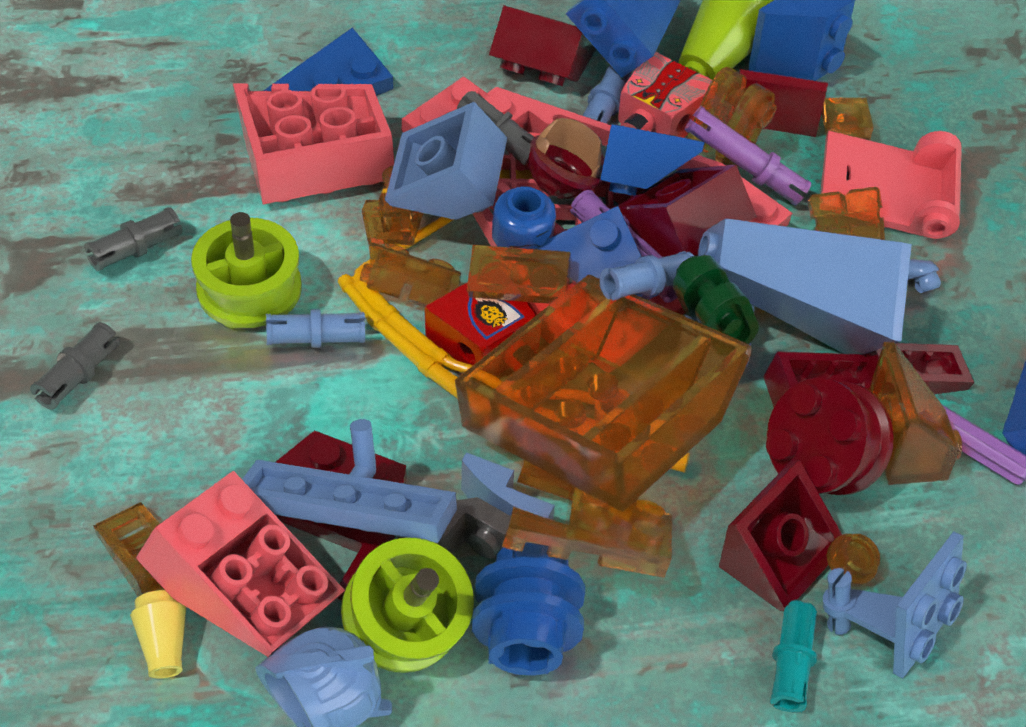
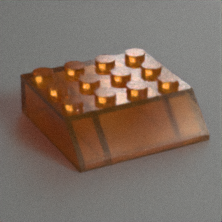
M588 274L455 379L462 427L624 512L722 422L752 354V346L635 294L620 297L617 300H609L602 293L600 279Z

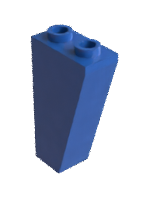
M580 0L568 9L566 15L620 77L623 78L654 56L681 0Z

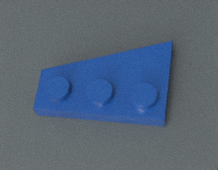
M352 27L273 84H289V88L292 91H311L318 84H372L377 96L393 89V76ZM272 85L263 91H271Z

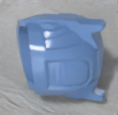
M322 626L306 631L286 642L255 667L256 673L266 690L297 727H356L367 718L388 716L392 713L391 701L381 699V681L378 666L374 660L373 648L369 645L366 646L354 633L344 629Z

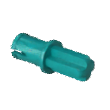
M792 600L784 609L780 644L775 646L772 652V657L776 661V671L770 703L774 704L773 707L786 712H802L806 710L810 668L817 662V654L812 650L817 610L813 604L804 603L801 600Z

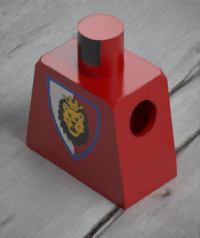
M499 265L425 306V336L439 348L444 349L455 360L470 364L490 374L507 366L518 378L527 377L538 366L539 356L532 350L536 343L537 319L535 313Z

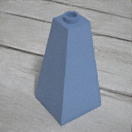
M726 218L707 229L703 234L699 244L698 256H712L724 269L729 281L735 283L751 304L843 354H866L899 343L902 340L912 244Z

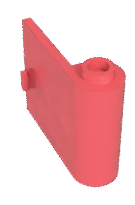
M828 131L825 141L819 211L932 239L948 237L954 234L960 226L961 142L955 135L949 132L934 131L922 136L914 151Z

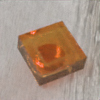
M825 98L822 118L826 135L828 131H833L865 140L871 139L874 127L867 98Z

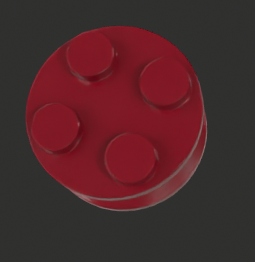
M811 378L793 385L777 401L768 422L766 450L778 474L791 460H800L819 494L851 495L867 489L878 480L886 469L893 449L892 421L888 410L880 398L866 387L850 382Z

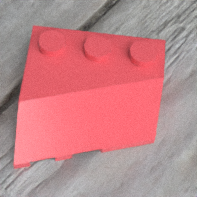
M233 83L246 149L263 205L274 202H287L291 199L310 195L328 194L336 190L362 185H374L383 180H390L394 166L393 139L372 84H318L311 91H292L289 88V84H272L271 91H249L248 84Z

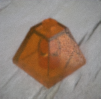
M884 342L869 390L875 393L883 402L892 421L893 449L888 465L884 470L888 485L947 481L955 461L960 459L962 454L961 436L957 429H952L946 409L895 342Z

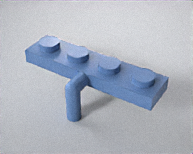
M358 419L350 424L355 466L349 475L256 460L242 479L275 515L355 528L367 532L420 538L436 543L440 541L457 511L456 492L373 479L376 473L371 422L366 419Z

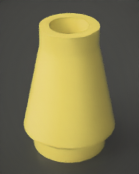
M165 590L152 591L135 599V609L130 614L147 662L148 675L156 679L173 677L183 671L181 659L187 608L174 600Z

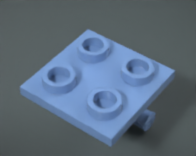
M953 531L903 597L851 589L852 576L850 572L847 571L844 574V569L842 568L831 570L827 576L828 589L823 594V609L828 614L827 626L829 631L832 632L835 628V634H845L850 630L851 621L894 642L893 674L903 679L916 661L923 663L928 658L934 647L936 634L943 624L952 625L961 611L964 598L959 595V585L967 567V563L962 560L964 536Z

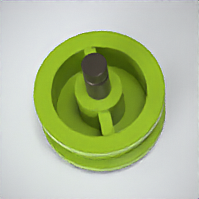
M238 212L233 214L230 220L222 222L206 231L194 246L191 263L197 280L196 292L199 304L209 317L225 327L239 329L265 326L266 314L287 315L297 304L302 291L301 274L298 269L299 250L293 236L279 224L261 218H250L248 214Z
M420 538L394 539L371 551L349 581L341 605L344 630L354 633L366 646L369 645L373 648L374 660L379 668L400 673L420 671L442 659L466 632L474 608L473 589L464 567L453 554L442 546Z

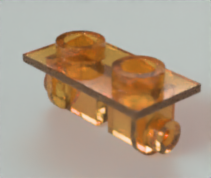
M370 242V264H364L360 275V281L367 283V289L398 299L405 283L412 285L408 302L422 307L461 286V272L455 270L451 264L440 259L433 258L427 261L412 256L403 247L390 243L382 246Z

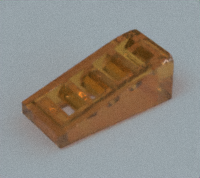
M141 502L93 525L96 535L138 597L148 592L165 590L136 559L154 528L159 525V522ZM141 526L143 527L142 530L122 540H119V538L125 536L126 534L138 529Z

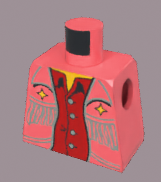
M655 52L653 57L635 69L621 91L618 114L620 126L684 138L690 134L685 131V127L690 119L700 126L704 124L693 116L700 106H703L706 111L714 115L719 83Z

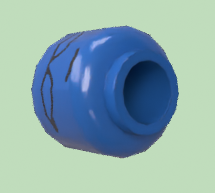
M517 187L504 192L499 196L493 211L492 238L497 247L507 255L516 258L538 256L536 249L540 248L547 239L554 235L556 222L554 203L549 196L532 187Z

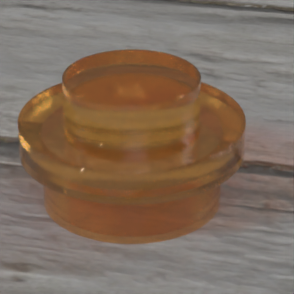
M843 534L829 545L827 561L831 570L842 568L844 569V574L847 571L850 572L852 576L851 586L857 587L865 585L875 577L880 564V553L875 543L867 536L862 534Z

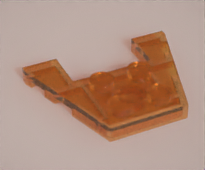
M527 447L517 482L568 499L566 522L563 524L513 507L502 547L522 552L526 542L549 546L547 550L549 557L568 560L571 550L599 555L597 561L599 566L665 577L672 560V514L665 512L661 506L654 502L640 500L550 456Z

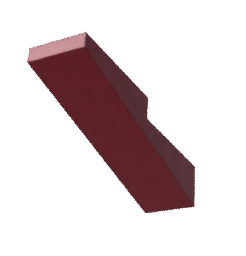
M896 343L866 354L777 351L763 376L773 407L789 388L811 378H825L838 382L855 383L871 390L881 401L897 399L906 386H912L925 395L969 390L974 383L958 345Z

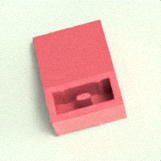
M234 470L156 526L136 557L174 600L267 657L345 591Z

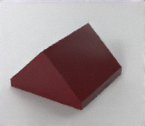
M740 69L731 124L816 137L828 83Z
M791 460L728 525L719 562V568L779 611H784L792 600H797L848 544L800 460Z

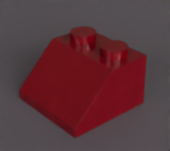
M503 5L489 55L501 60L499 66L501 69L524 75L525 68L540 71L539 80L563 87L565 79L578 82L596 48L575 25Z
M737 165L679 169L619 205L621 213L630 222L629 227L662 257L675 255L683 251L691 252L694 256H698L700 240L707 229L725 218L749 222L757 217Z

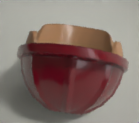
M568 118L554 120L540 135L534 137L530 142L528 164L530 173L538 187L542 191L547 192L549 196H555L560 199H571L583 191L595 189L601 182L602 141L593 130L579 121Z

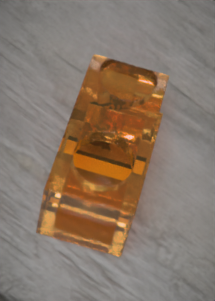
M394 165L388 167L382 173L384 187L379 200H366L362 208L368 244L413 245L424 214L393 207L385 201Z

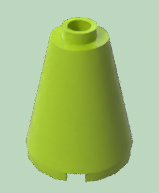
M702 0L679 58V64L714 81L720 79L751 53L759 9L774 0Z

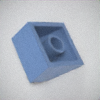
M475 102L402 133L385 201L393 207L454 220L475 212L484 211L494 205L507 137Z

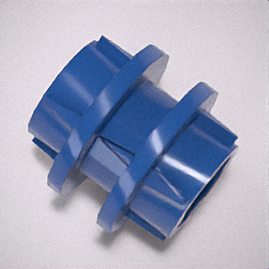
M510 542L509 545L503 547L497 553L496 562L485 566L476 576L475 599L479 605L473 610L472 632L480 643L488 647L489 664H494L501 670L516 675L548 674L562 664L563 652L571 650L582 640L584 618L579 609L584 603L585 583L579 573L569 567L568 553H563L555 546L543 542Z

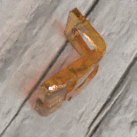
M879 188L849 190L845 195L839 191L813 194L808 199L810 218L814 219L816 227L813 228L815 231L885 240L884 217H880V209L883 207Z

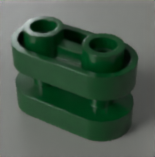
M710 255L692 256L679 265L673 280V289L685 314L698 329H702L706 340L718 355L722 357L731 356L747 347L757 335L759 324L746 295L735 283L729 281L724 269Z

